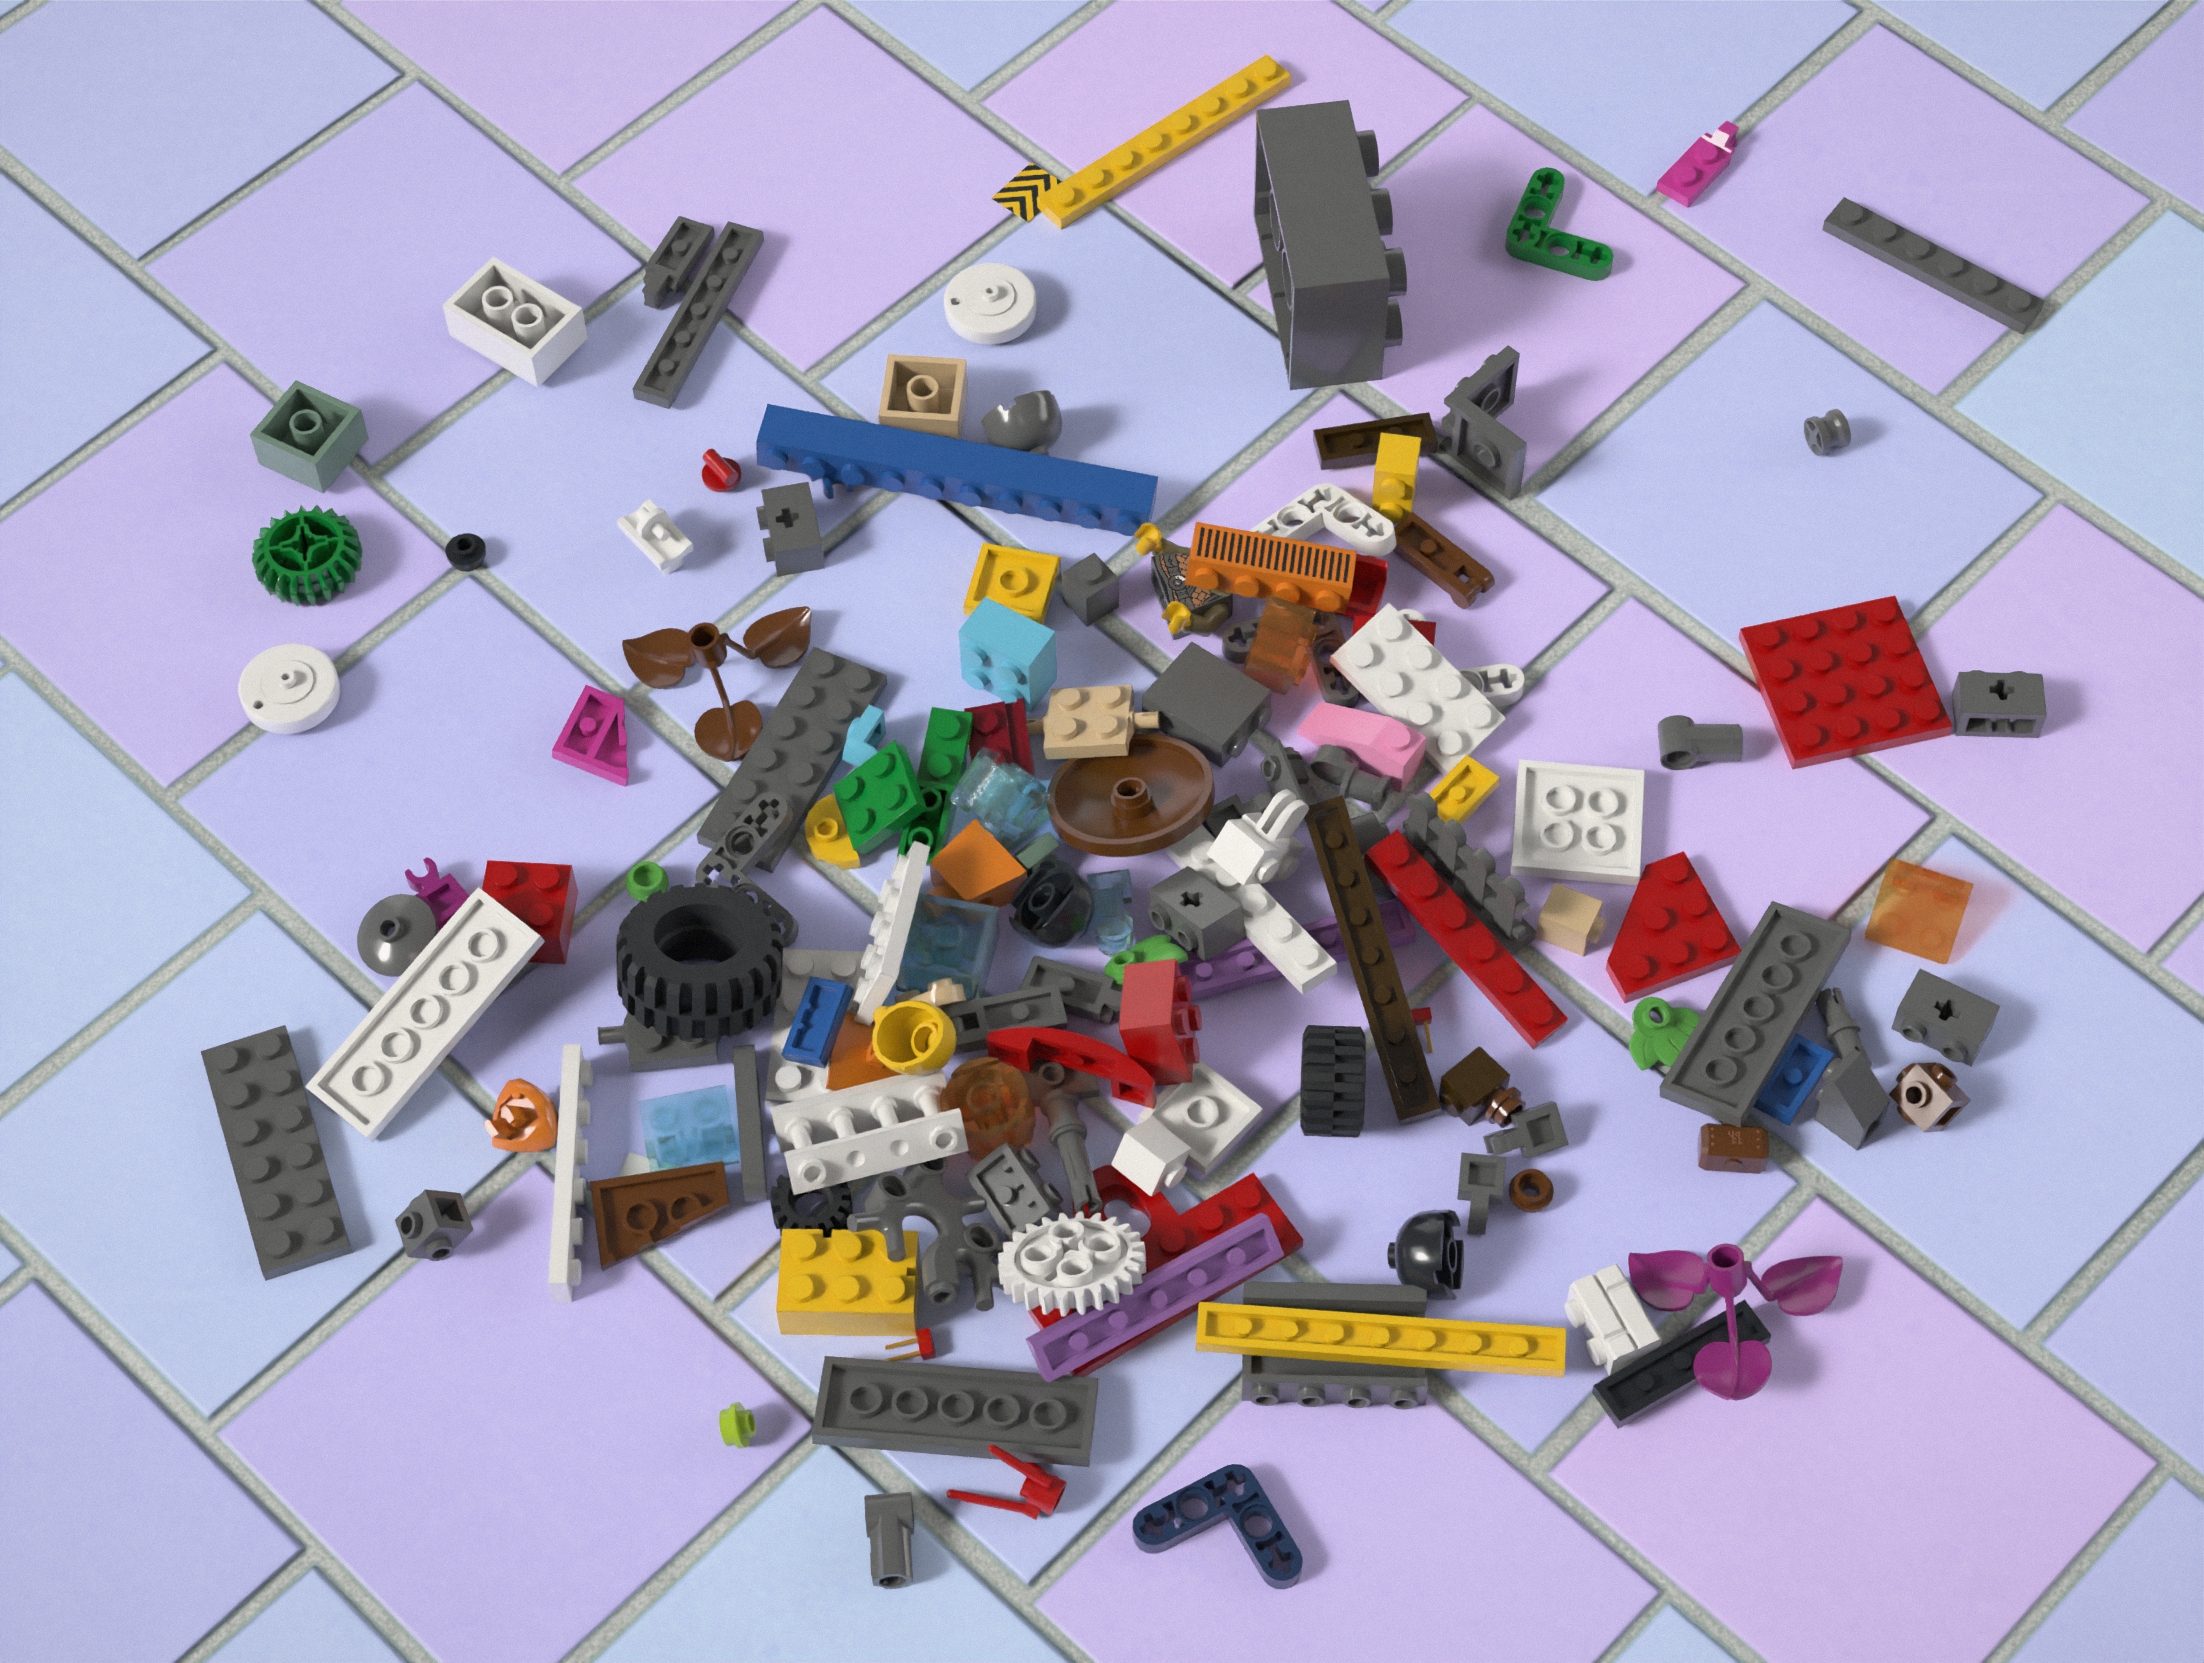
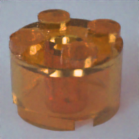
M980 1057L961 1064L952 1072V1078L944 1089L943 1087L940 1094V1107L942 1112L960 1109L969 1150L965 1153L969 1158L981 1161L993 1150L1005 1143L1019 1150L1031 1143L1036 1125V1109L1025 1079L1017 1068L1013 1065L1009 1066L1002 1063L997 1058Z

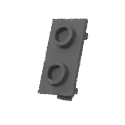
M1276 739L1260 764L1262 776L1267 781L1272 796L1274 797L1280 791L1288 789L1296 795V800L1300 799L1308 806L1319 803L1313 786H1299V784H1307L1310 779L1300 752L1295 751L1293 747L1284 748L1281 740Z

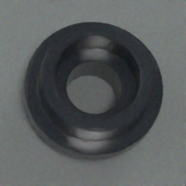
M463 533L453 537L447 543L445 553L448 562L460 571L469 572L476 570L483 563L486 556V546L483 539L478 535Z

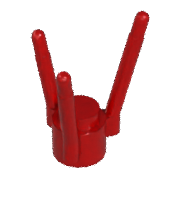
M990 1444L988 1451L1026 1476L1019 1493L1020 1496L1026 1498V1503L949 1489L946 1492L947 1497L951 1499L1018 1512L1037 1520L1041 1511L1050 1516L1054 1513L1063 1496L1067 1482L1044 1470L1036 1463L1023 1462L995 1444Z

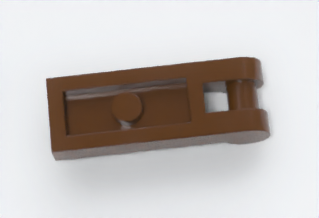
M1414 512L1410 513L1394 527L1397 544L1393 551L1447 592L1453 602L1461 609H1467L1476 601L1478 593H1485L1495 585V579L1487 568ZM1464 574L1469 578V581L1464 583L1459 577Z

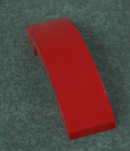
M1044 1027L1000 1029L989 1032L986 1037L990 1062L1031 1073L1036 1059L1046 1062H1057L1063 1067L1110 1080L1112 1097L1152 1109L1155 1108L1157 1103L1155 1080L1150 1074L1123 1052L1097 1039L1066 1030Z

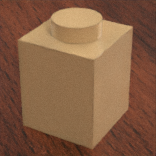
M1555 883L1539 915L1535 938L1584 956L1589 943L1597 944L1606 924V920L1600 918L1603 901Z

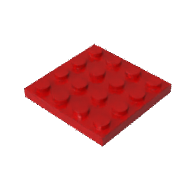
M1895 595L1740 628L1739 641L1792 770L1950 736L1953 726Z

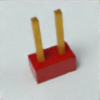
M1430 1007L1410 1009L1415 1026L1424 1025L1429 1053H1433L1428 1024L1432 1022Z
M929 1328L917 1330L916 1338L886 1345V1350L916 1342L919 1345L918 1351L887 1358V1360L899 1361L921 1355L923 1361L937 1358L931 1330Z

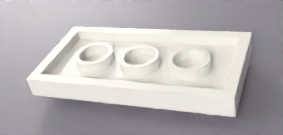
M1390 603L1382 608L1330 657L1329 661L1384 716L1392 717L1426 736L1425 757L1444 776L1466 755L1472 754L1506 720Z
M914 841L906 856L899 854L891 873V879L893 880L886 878L882 885L877 901L883 904L882 912H876L869 931V935L875 937L873 945L868 944L860 968L866 970L865 978H859L851 1001L858 1003L853 1021L870 1026L874 1020V1011L878 1006H882L897 980L930 846Z
M783 948L782 991L780 997L776 1000L765 1095L766 1108L833 1092V1090L826 1089L830 1057L824 1069L787 1061L781 1053L810 976L847 983L855 989L859 978H865L866 970L860 968L864 951ZM850 1000L847 1012L855 1014L858 1003Z

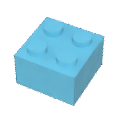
M984 597L958 631L962 679L974 689L985 690L999 697L1002 701H1005V704L1017 702V699L1023 698L1026 711L1032 713L1057 680L1056 633L1054 630Z

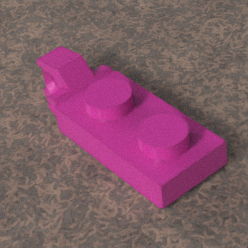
M1726 120L1716 129L1714 135L1705 133L1702 137L1700 136L1657 181L1656 190L1683 206L1689 207L1730 165L1731 157L1735 152V148L1732 146L1737 141L1736 134L1739 127Z

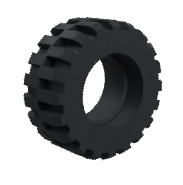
M695 883V887L684 888L683 884L671 886L669 891L665 893L659 890L651 894L647 898V902L641 900L630 910V914L623 919L619 926V934L616 939L618 995L622 998V1004L632 1016L635 1015V1019L647 1029L653 1026L657 1034L668 1038L670 1035L679 1036L680 1041L693 1042V1038H705V1042L717 1041L718 1037L727 1035L728 1038L740 1035L743 1032V1028L747 1027L750 1030L763 1020V1016L766 1017L776 1006V1000L781 995L783 974V937L781 935V927L778 921L771 915V912L760 901L755 904L751 895L742 891L739 894L734 893L731 887L719 885L718 888L707 887V883ZM705 958L717 960L720 963L698 966L683 964L680 961Z

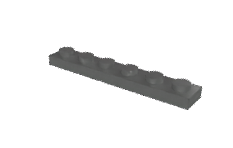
M1843 197L1824 220L1822 230L2022 335L2042 311L2043 299L1846 197Z
M727 222L632 388L634 399L667 409L671 408L764 243L763 231L734 222Z

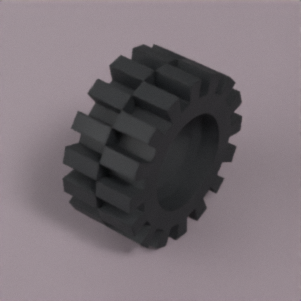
M788 1168V1178L782 1174L779 1175L776 1179L777 1187L772 1186V1200H770L774 1224L776 1229H780L781 1237L782 1229H823L824 1238H829L832 1235V1229L842 1230L843 1228L848 1230L847 1218L853 1214L850 1187H848L847 1182L794 1195ZM818 1193L828 1199L829 1206L821 1215L804 1217L795 1210L796 1201L806 1194Z

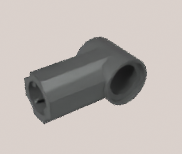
M1673 715L1662 719L1657 725L1660 762L1667 769L1684 770L1694 766L1697 761L1741 762L1743 732L1740 724H1694L1690 717Z
M912 1492L865 1495V1522L867 1538H870V1565L873 1586L883 1587L884 1589H899L913 1583L911 1535L914 1534Z

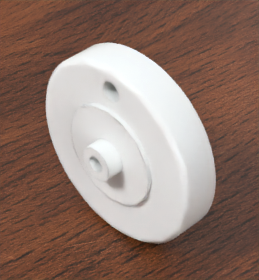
M1001 263L973 265L956 274L947 285L944 293L945 317L950 327L958 335L969 341L980 344L1004 343L1019 337L1033 323L1037 312L1036 290L1031 280L1023 272L1012 266Z
M287 643L264 650L247 664L239 679L238 694L245 714L256 726L272 733L293 734L318 725L330 715L339 699L340 681L333 662L324 652L306 644Z

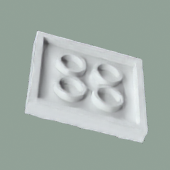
M1519 759L1511 874L1638 886L1641 865L1645 770Z

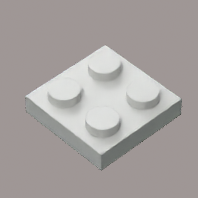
M1199 1060V1063L1193 1064L1192 1082L1168 1085L1156 1097L1157 1103L1155 1108L1146 1107L1138 1115V1123L1140 1124L1150 1117L1158 1121L1191 1147L1186 1161L1206 1175L1263 1117V1108Z

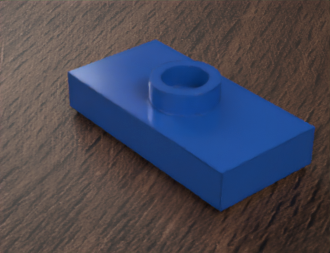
M810 976L781 1053L785 1060L826 1068L854 992L850 984Z

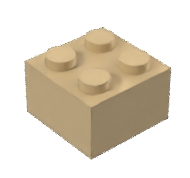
M888 354L878 415L879 424L961 440L968 394L966 359Z

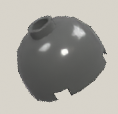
M1048 390L1034 391L1015 397L1016 405L1004 410L1001 404L988 412L981 420L992 446L1046 456L1049 455L1047 449L1052 447L1060 437L1063 424L1057 400L1054 394H1051Z

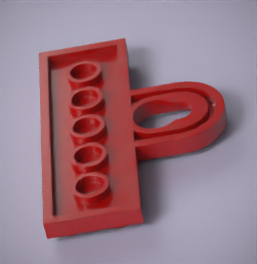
M1111 1164L1093 1170L1098 1192L1103 1201V1207L1098 1211V1213H1101V1220L1103 1222L1108 1220L1104 1213L1105 1206L1110 1201L1121 1200L1126 1202L1131 1209L1138 1210L1146 1215L1151 1223L1148 1232L1140 1238V1242H1144L1146 1255V1273L1141 1274L1142 1276L1261 1212L1269 1216L1285 1256L1200 1302L1214 1301L1241 1285L1244 1281L1251 1279L1303 1248L1304 1239L1254 1172L1183 1214L1178 1215L1161 1191L1153 1196L1148 1195ZM1072 1201L1073 1219H1074L1077 1213L1075 1212L1074 1202ZM1085 1203L1084 1209L1086 1213L1084 1219H1090L1093 1215H1089L1088 1208ZM1199 1302L1070 1371V1374L1077 1377H1086L1197 1311ZM1039 1305L1032 1310H1028V1313L1041 1331L1076 1312L1077 1309L1071 1308L1066 1316H1061L1060 1308H1054L1050 1313L1044 1315L1042 1306Z

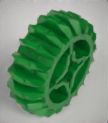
M300 505L299 511L293 514L285 509L284 518L279 520L271 517V528H260V538L253 540L254 553H252V563L254 569H256L255 574L269 595L276 594L282 603L291 598L297 607L303 600H308L314 606L317 598L321 597L330 602L332 592L336 591L344 594V583H355V572L361 570L363 549L361 542L359 541L357 530L354 529L353 525H350L345 515L338 516L333 508L323 513L318 505L311 511H306Z

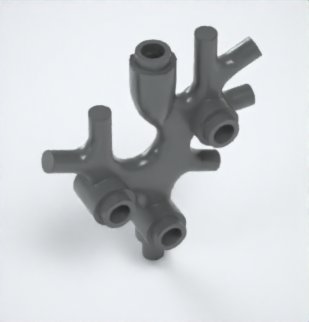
M946 1157L907 1166L902 1176L894 1172L882 1173L864 1201L865 1212L848 1216L847 1226L849 1231L852 1233L867 1230L879 1231L886 1239L888 1259L897 1262L906 1257L902 1227L904 1218L919 1216L928 1220L936 1228L938 1237L928 1246L922 1261L921 1272L925 1297L935 1306H948L952 1304L960 1292L959 1272L966 1276L972 1275L976 1308L979 1311L991 1310L994 1307L992 1286L1004 1291L1003 1284H1000L998 1266L992 1260L993 1258L998 1259V1253L1004 1252V1241H999L997 1234L989 1226L982 1223H972L966 1227L962 1220L966 1215L983 1212L985 1209L984 1198L981 1195L957 1198L946 1190L942 1181V1177L948 1169Z

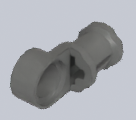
M1330 744L1321 745L1310 765L1311 770L1320 779L1340 786L1339 796L1343 795L1344 799L1352 797L1370 804L1371 809L1378 812L1382 809L1388 798L1392 777L1385 775L1381 778L1360 770V765L1354 763L1350 755L1337 746Z

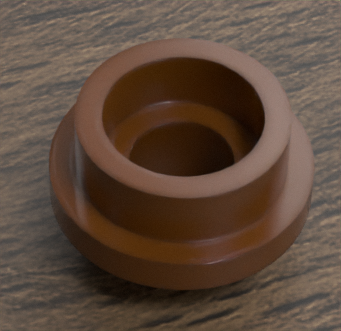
M1502 1087L1496 1090L1485 1104V1107L1488 1109L1485 1119L1490 1124L1497 1123L1501 1128L1512 1124L1510 1115L1523 1111L1526 1106V1102L1521 1098V1091L1516 1087H1511L1507 1090Z
M1526 1169L1512 1178L1508 1193L1515 1207L1524 1212L1536 1213L1550 1205L1553 1199L1554 1188L1551 1180L1542 1171ZM1533 1189L1538 1193V1196H1527L1523 1191Z

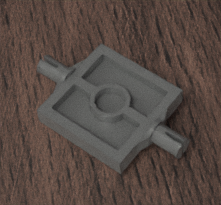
M628 1011L623 1025L597 1028L599 1045L625 1042L626 1048L629 1051L631 1073L718 1064L717 1046L721 1036L718 1037L717 1041L705 1042V1038H693V1042L680 1041L679 1036L670 1035L668 1038L657 1034L653 1026L647 1029L635 1019V1015L632 1016Z

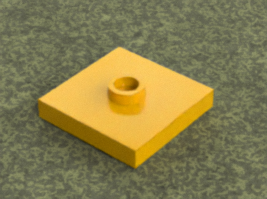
M983 542L963 605L964 615L970 616L984 597H987L1044 625L1061 568V556Z

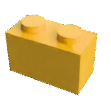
M1381 432L1374 470L1372 509L1395 524L1400 523L1413 511L1421 438Z

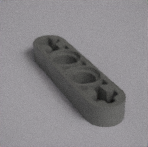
M755 1044L732 1047L744 1199L745 1203L768 1200L756 1049Z

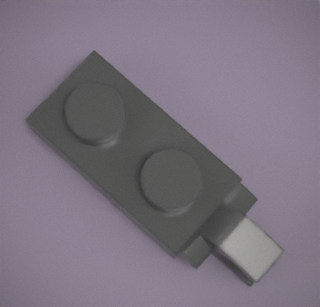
M678 216L645 265L646 273L643 278L645 286L642 289L645 306L658 310L667 299L668 292L675 294L682 287L715 237L713 226Z
M1033 956L1018 991L1058 983L1066 1013L1097 1022L1111 1023L1113 1019L1119 1022L1123 987L1115 984L1114 978L1040 956Z

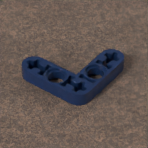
M1230 1464L1144 1507L1137 1512L1133 1519L1132 1536L1134 1542L1140 1550L1149 1554L1164 1552L1227 1519L1267 1585L1275 1589L1284 1590L1293 1587L1302 1575L1303 1558L1299 1548L1255 1475L1249 1468L1241 1464ZM1233 1480L1237 1485L1245 1483L1243 1485V1495L1237 1496L1234 1491L1225 1493L1227 1491V1481ZM1210 1489L1214 1490L1215 1497L1221 1495V1507H1216L1215 1499L1213 1497V1494L1209 1491ZM1192 1498L1199 1499L1207 1505L1208 1511L1201 1518L1190 1519L1182 1513L1181 1507L1183 1503ZM1169 1510H1173V1516L1180 1527L1179 1529L1175 1528L1174 1520L1169 1522ZM1262 1516L1270 1522L1272 1528L1266 1535L1257 1537L1249 1534L1244 1525L1251 1517ZM1152 1522L1155 1527L1163 1525L1161 1527V1537L1155 1538L1152 1533L1144 1535L1145 1524ZM1275 1542V1551L1280 1560L1283 1562L1291 1560L1289 1573L1284 1574L1280 1568L1272 1571L1274 1558L1269 1547Z

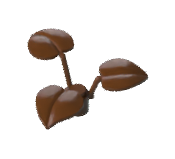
M809 606L781 610L758 619L748 627L743 636L745 647L731 640L728 633L720 635L718 628L714 624L703 622L693 626L688 633L678 628H666L638 638L626 639L622 641V648L626 661L634 675L642 683L652 688L665 689L678 685L685 676L686 667H693L695 665V659L701 667L710 670L723 708H711L704 712L695 724L694 736L700 749L707 755L724 762H734L746 756L763 729V720L758 708L751 701H739L730 706L718 671V667L724 663L727 657L726 646L750 660L760 657L762 664L768 668L788 667L798 662L807 652L810 644L812 613Z

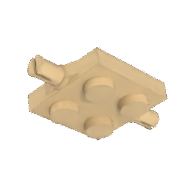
M1131 684L1051 689L1049 708L1044 717L1027 718L1030 735L1044 734L1043 749L1046 760L1127 756L1130 739L1136 729H1160L1161 718L1159 711L1135 713V695Z

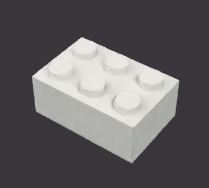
M492 257L442 305L448 332L451 337L537 388L588 339L581 307L495 257Z

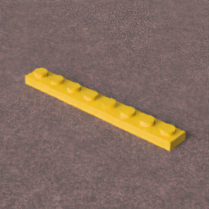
M1268 54L1264 55L1038 196L1037 207L1060 229H1063L1290 86L1291 74Z
M1199 1302L1195 1351L1563 1378L1565 1373L1566 1328Z

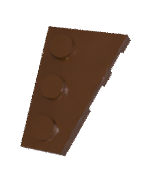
M723 1161L590 1181L602 1272L730 1209Z

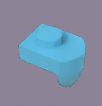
M869 704L861 718L856 717L852 721L843 750V761L859 767L879 752L876 748L886 735L884 710Z

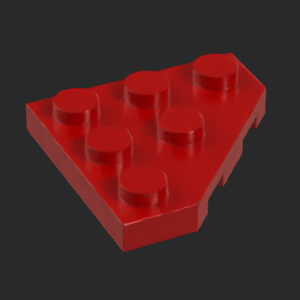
M1684 851L1645 866L1608 957L1605 970L1624 1004L1731 965L1742 951Z

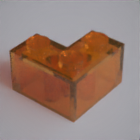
M1269 595L1241 672L1273 692L1284 696L1292 685L1298 687L1301 679L1304 678L1312 657L1311 654L1305 653L1306 648H1312L1319 629L1318 625L1312 624L1317 611Z

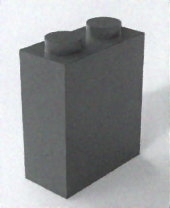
M1191 641L1142 695V712L1159 711L1161 718L1159 730L1170 737L1180 739L1194 746L1207 760L1222 769L1231 757L1237 758L1241 755L1248 743V738L1255 730L1258 729L1260 731L1264 729L1273 714L1271 709L1272 690Z

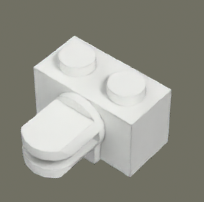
M1282 790L1273 797L1263 814L1261 812L1245 813L1241 819L1228 820L1207 852V855L1242 885L1284 881L1296 872L1300 865L1298 858L1306 848L1292 835L1307 814L1309 807L1302 800H1296V795L1290 790Z

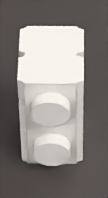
M1613 1264L1597 1271L1594 1275L1590 1274L1578 1279L1570 1285L1567 1302L1564 1304L1567 1317L1575 1328L1582 1327L1589 1339L1586 1341V1347L1590 1358L1596 1366L1603 1364L1609 1376L1660 1348L1662 1339L1619 1265Z

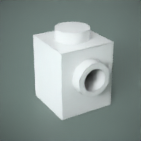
M1150 1117L1125 1132L1111 1165L1148 1195L1153 1196L1166 1187L1174 1188L1182 1180L1187 1171V1167L1184 1164L1191 1147L1154 1118Z

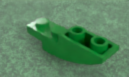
M938 707L931 708L916 778L927 810L903 827L897 857L899 854L906 856L912 844L916 841L930 846L926 866H930L929 864L932 859L946 847L967 768L966 755L973 726V713Z

